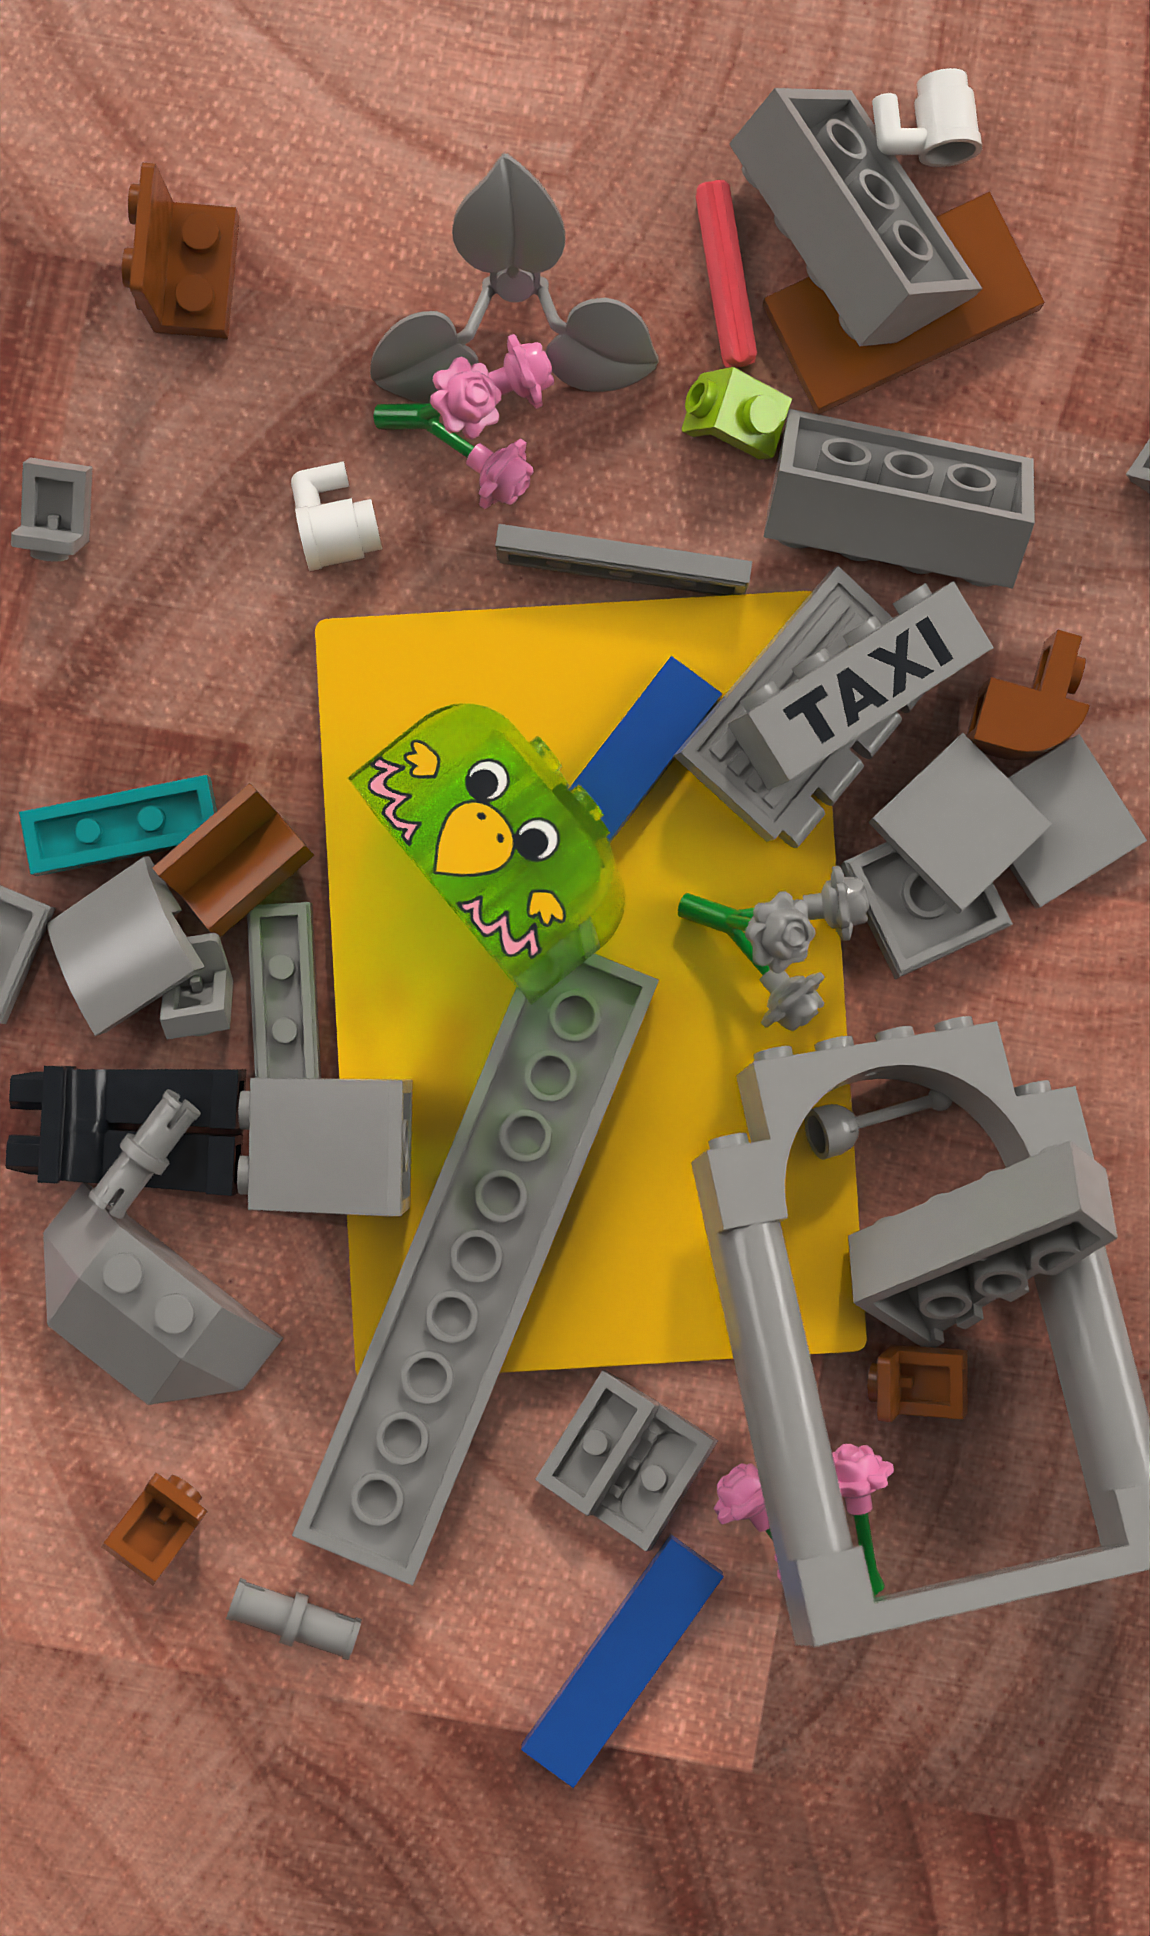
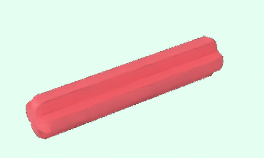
M725 180L708 181L698 185L695 197L722 362L727 368L745 367L755 362L757 350L730 185Z

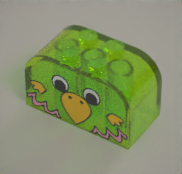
M460 703L444 706L428 713L350 775L348 779L376 818L532 1005L602 948L619 927L624 914L626 896L623 879L607 838L610 832L600 819L604 816L603 812L586 790L579 784L571 791L568 789L569 784L559 771L562 767L561 763L540 737L536 736L528 742L506 717L482 705Z

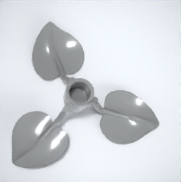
M504 153L498 158L485 178L463 199L453 219L452 236L458 253L474 268L490 273V276L483 279L482 291L467 325L457 334L452 321L445 314L438 311L418 312L401 319L385 333L376 346L371 359L370 375L371 379L379 387L418 403H430L431 395L439 391L433 383V375L437 371L447 370L453 360L458 357L466 358L470 365L479 363L476 353L465 344L474 338L490 300L495 294H499L501 298L509 302H522L533 294L538 296L549 326L559 334L546 348L552 372L561 381L574 388L591 392H605L627 387L650 374L656 368L659 356L653 347L648 327L641 316L631 307L618 300L610 298L590 299L581 302L570 311L567 323L559 317L549 293V282L541 276V272L555 266L562 256L565 247L564 222L554 201L541 183L517 160Z

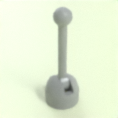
M931 1089L928 1096L856 1117L853 1112L837 1104L824 1105L811 1109L804 1120L805 1131L813 1152L818 1158L824 1160L850 1150L859 1136L860 1128L929 1108L944 1111L952 1105L953 1101L946 1095Z

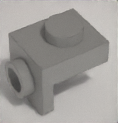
M29 458L24 461L22 471L21 526L11 532V546L30 549V556L38 560L64 561L69 558V555H74L86 545L90 539L93 467L37 458Z
M216 933L187 937L205 968L162 996L160 1022L167 1040L186 1036H204L212 1032L230 1029L234 981L220 937Z

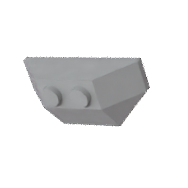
M82 1183L43 1232L47 1325L147 1405L243 1390L279 1345L283 1337L129 1215L125 1214L122 1219H119L109 1214V1210L112 1208L109 1204H107L104 1210L98 1207L88 1196L93 1187L88 1183Z

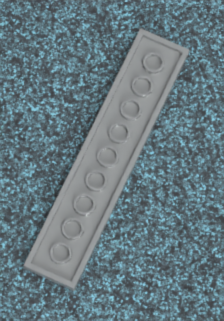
M541 931L538 933V939L542 952L533 959L528 957L292 1534L293 1537L412 1586L659 981L656 978Z

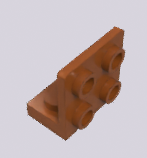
M142 162L140 183H132L128 194V217L130 223L135 225L133 248L125 247L122 256L123 286L130 288L135 298L136 308L143 312L155 333L228 339L240 221L237 208L173 202L155 163Z

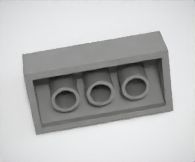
M774 88L729 143L743 165L742 172L745 178L753 187L760 191L774 213L776 226L783 235L793 242L807 264L806 270L810 279L819 288L824 290L839 314L841 327L852 339L856 340L859 346L897 343L972 299L983 289L895 155H885L878 149L875 125L852 90Z
M789 409L768 505L764 530L765 538L778 540L780 543L792 548L813 547L838 552L854 561L872 559L901 565L913 573L928 574L935 572L963 578L976 586L989 587L998 585L1013 589L1035 524L1034 459Z

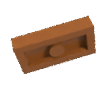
M249 783L152 868L162 880L182 896L211 933H216L221 937L308 862L314 854L283 817Z

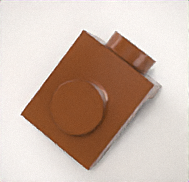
M891 1345L878 1357L877 1363L870 1365L868 1373V1397L871 1402H877L878 1421L892 1422L899 1414L963 1420L968 1414V1350Z
M155 1473L147 1483L144 1491L104 1541L102 1548L153 1586L206 1515L207 1510L198 1504L202 1496L193 1486L178 1476L171 1475L166 1480L158 1473Z

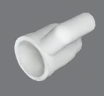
M954 68L936 70L918 80V97L914 102L917 128H901L897 95L886 93L873 98L872 105L877 146L880 152L885 155H919V161L924 165L945 167L969 161L982 150L974 91L968 87L967 74L963 70Z
M344 461L301 470L293 475L291 487L296 506L295 512L309 571L365 558L364 553L382 550L371 499L354 503L352 498L321 504L319 493L349 487Z

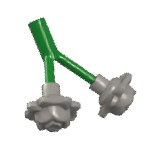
M839 866L832 867L831 880L825 882L821 893L802 895L803 900H793L792 895L783 891L779 892L770 902L758 903L754 908L740 910L690 893L684 894L678 906L679 917L727 933L763 975L759 981L771 994L767 1003L769 1010L765 1013L761 1022L765 1028L777 1021L785 1029L794 1031L799 1026H804L819 1013L817 1009L822 1008L824 1005L823 999L816 991L819 984L825 978L821 972L811 974L806 978L804 976L790 978L784 971L790 964L803 962L807 957L809 943L816 934L815 928L809 920L825 919L832 929H836V932L843 941L850 940L854 925L867 922L868 916L865 913L869 909V901L865 883L863 880L855 877H845L842 868Z

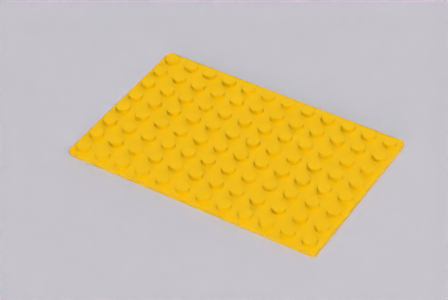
M811 591L329 618L321 620L316 625L315 642L339 1079H412L411 1207L402 1216L347 1214L354 1357L357 1375L529 957L527 948L518 956L507 957L500 946L499 931L490 937H483L471 923L470 912L463 913L456 904L457 901L472 900L479 895L483 896V921L491 923L505 910L509 911L510 930L515 939L520 938L526 933L533 923H537L538 933L541 931L659 980L499 1373L733 1359L691 1162L706 1150H710L708 1141L718 1137L747 1133L748 1141L751 1143L736 1076L754 1062L753 1055L755 1053L780 1046H791L793 1055L816 1051L814 1045L818 1042L847 1036L841 938L836 929H832L825 919L809 920L815 928L816 934L809 943L807 957L803 962L790 964L784 971L790 978L794 976H804L806 978L811 974L821 972L825 978L819 984L816 991L823 999L824 1005L822 1008L817 1009L819 1013L804 1026H799L794 1031L785 1029L777 1021L765 1028L761 1022L765 1013L769 1010L767 1003L771 994L759 981L763 975L727 933L679 917L678 906L681 898L686 893L736 910L754 908L758 903L770 902L779 892L783 891L792 895L793 900H803L802 895L821 893L825 882L831 880L832 867L836 866L833 806L823 803L812 794L811 797L824 809L826 814L798 848H793L779 836L774 840L766 842L675 758L568 898L517 861L516 857L519 854L517 849H515L511 861L498 872L477 877H455L433 874L435 848L438 833L447 813L461 802L474 800L465 787V777L468 769L475 762L491 758L500 761L506 766L510 775L508 790L501 798L489 803L505 815L512 825L514 833H516L523 822L531 818L541 817L546 819L671 656L720 691L723 698L811 594ZM417 739L427 743L440 756V769L436 778L421 779L410 776L409 770L412 766L404 760V754L412 751L410 747L411 741ZM379 756H382L387 761L406 767L405 770L387 780L386 784L394 790L412 794V798L396 810L398 818L409 821H421L422 823L412 838L411 846H408L401 838L403 831L394 829L381 814L383 807L390 800L375 796L367 788L369 780L379 772V770L370 766ZM535 889L554 891L565 908L566 921L558 923L553 920L551 926L545 927L539 921V917H528L527 901L530 891ZM850 1084L826 1093L812 1109L824 1105L837 1104L852 1112ZM803 1120L792 1143L786 1166L785 1201L788 1218L780 1223L809 1353L857 1352L865 1346L867 1336L865 1310L853 1303L848 1235L860 1231L855 1149L853 1146L841 1155L824 1160L818 1158L808 1142L805 1122Z

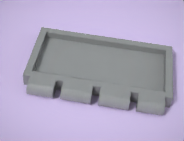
M839 566L828 572L673 755L766 842L774 840L779 836L793 848H798L826 814L824 809L811 795L814 794L823 803L833 806L864 768L862 761L850 748L852 747L862 757L871 759L902 722L900 714L896 711L797 777L769 790L728 726L729 722L746 712L740 701L772 680H774L779 690L783 689L798 679L792 667L824 647L829 655L833 657L848 647L843 635L874 615L877 616L882 625L893 618ZM924 694L899 710L909 713Z

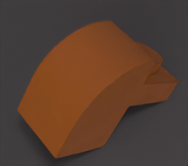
M1057 630L1045 640L1031 688L993 677L988 679L979 688L966 736L983 754L1007 760L1031 759L1056 747L1068 739L1080 727L1089 711L1090 705L1067 699L1066 695L1067 693L1073 695L1076 693L1083 677L1086 658L1077 656L1083 636Z

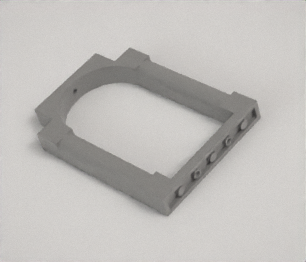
M962 1016L935 1024V1032L915 1035L912 1026H901L875 1034V1042L854 1045L852 1036H840L816 1043L814 1045L816 1051L793 1055L791 1046H780L759 1051L753 1055L754 1062L736 1076L751 1143L748 1141L747 1133L718 1137L708 1141L710 1150H706L691 1162L795 1645L817 1647L1150 1570V1418L1105 1246L1056 1276L1041 1273L1034 1276L1101 1546L873 1598L862 1546L852 1545L780 1223L788 1218L785 1201V1176L790 1149L804 1118L826 1093L858 1081L894 1079L915 1083L940 1092L962 1107L981 1125L991 1138L1006 1168L1037 1155L1046 1147L1060 1145L1067 1141H1072L1094 1159L1076 1086L1052 1090L1050 1081L1044 1080L1014 1088L997 1021L974 1025L971 1016Z

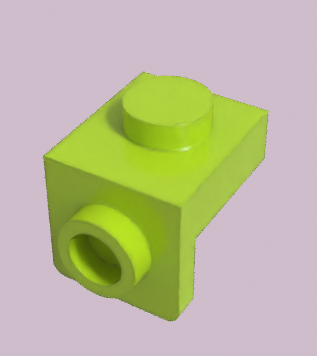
M735 367L702 373L687 394L685 401L687 413L682 425V432L692 437L711 434L759 460L773 458L792 398Z

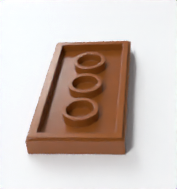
M990 191L936 216V219L983 289L972 299L897 343L859 346L856 340L852 339L841 327L839 314L824 290L819 288L810 277L764 298L762 306L815 414H822L1041 310L1045 302Z

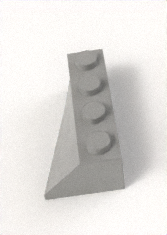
M1067 1141L1060 1145L1046 1147L1035 1156L1007 1168L988 1172L979 1180L951 1192L932 1196L923 1204L895 1216L881 1218L874 1225L848 1235L853 1303L920 1347H938L944 1343L943 1331L957 1323V1327L966 1330L984 1319L982 1307L997 1298L1010 1302L1029 1292L1028 1279L1038 1273L1056 1276L1118 1238L1106 1168L1072 1141Z

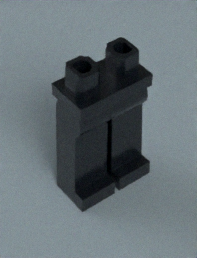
M57 1065L44 1066V1072L35 1071L12 1075L9 1092L10 1109L41 1110L40 1135H9L6 1146V1169L38 1175L37 1183H60V1181L99 1183L123 1150L120 1148V1143L128 1133L135 1135L138 1131L114 1129V1123L143 1124L161 1101L162 1095L167 1089L180 1095L179 1102L182 1103L186 1099L200 1111V1116L190 1126L240 1128L238 1116L239 1097L241 1091H246L247 1069H76V1066ZM185 1132L166 1157L169 1161L167 1168L161 1175L154 1173L144 1187L205 1192L206 1194L223 1196L238 1194L237 1171L239 1157L242 1156L243 1135Z

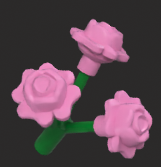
M515 334L508 336L507 347L509 352L505 355L504 367L488 373L484 364L476 363L470 365L466 358L458 357L453 360L447 370L437 371L433 375V383L439 391L431 395L430 403L378 404L374 409V423L377 429H425L467 458L466 464L480 474L479 505L484 509L498 501L511 505L530 486V475L534 471L533 467L526 462L527 454L525 449L527 442L520 438L516 442L511 443L507 448L499 449L494 453L481 443L473 446L455 433L462 430L466 438L474 439L480 435L485 426L496 424L499 420V413L495 405L501 401L502 395L514 391L522 398H527L529 403L536 409L540 408L543 405L541 391L554 385V378L551 375L552 366L546 352L542 351L541 343L521 344ZM440 415H442L444 425L439 423Z

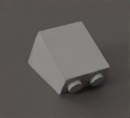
M250 1078V1091H241L238 1110L240 1129L249 1130V1156L239 1157L237 1171L238 1193L240 1195H248V1210L402 1216L411 1207L412 1079Z

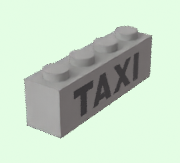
M954 581L933 593L926 583L893 603L898 615L882 625L877 616L874 615L843 635L848 644V647L831 657L824 647L792 667L793 672L798 678L794 682L779 690L774 680L740 701L746 712L729 722L728 726L768 790L797 777L994 648Z

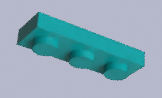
M202 775L21 811L19 816L30 874L41 876L172 850L216 813L217 807L211 778L208 775Z

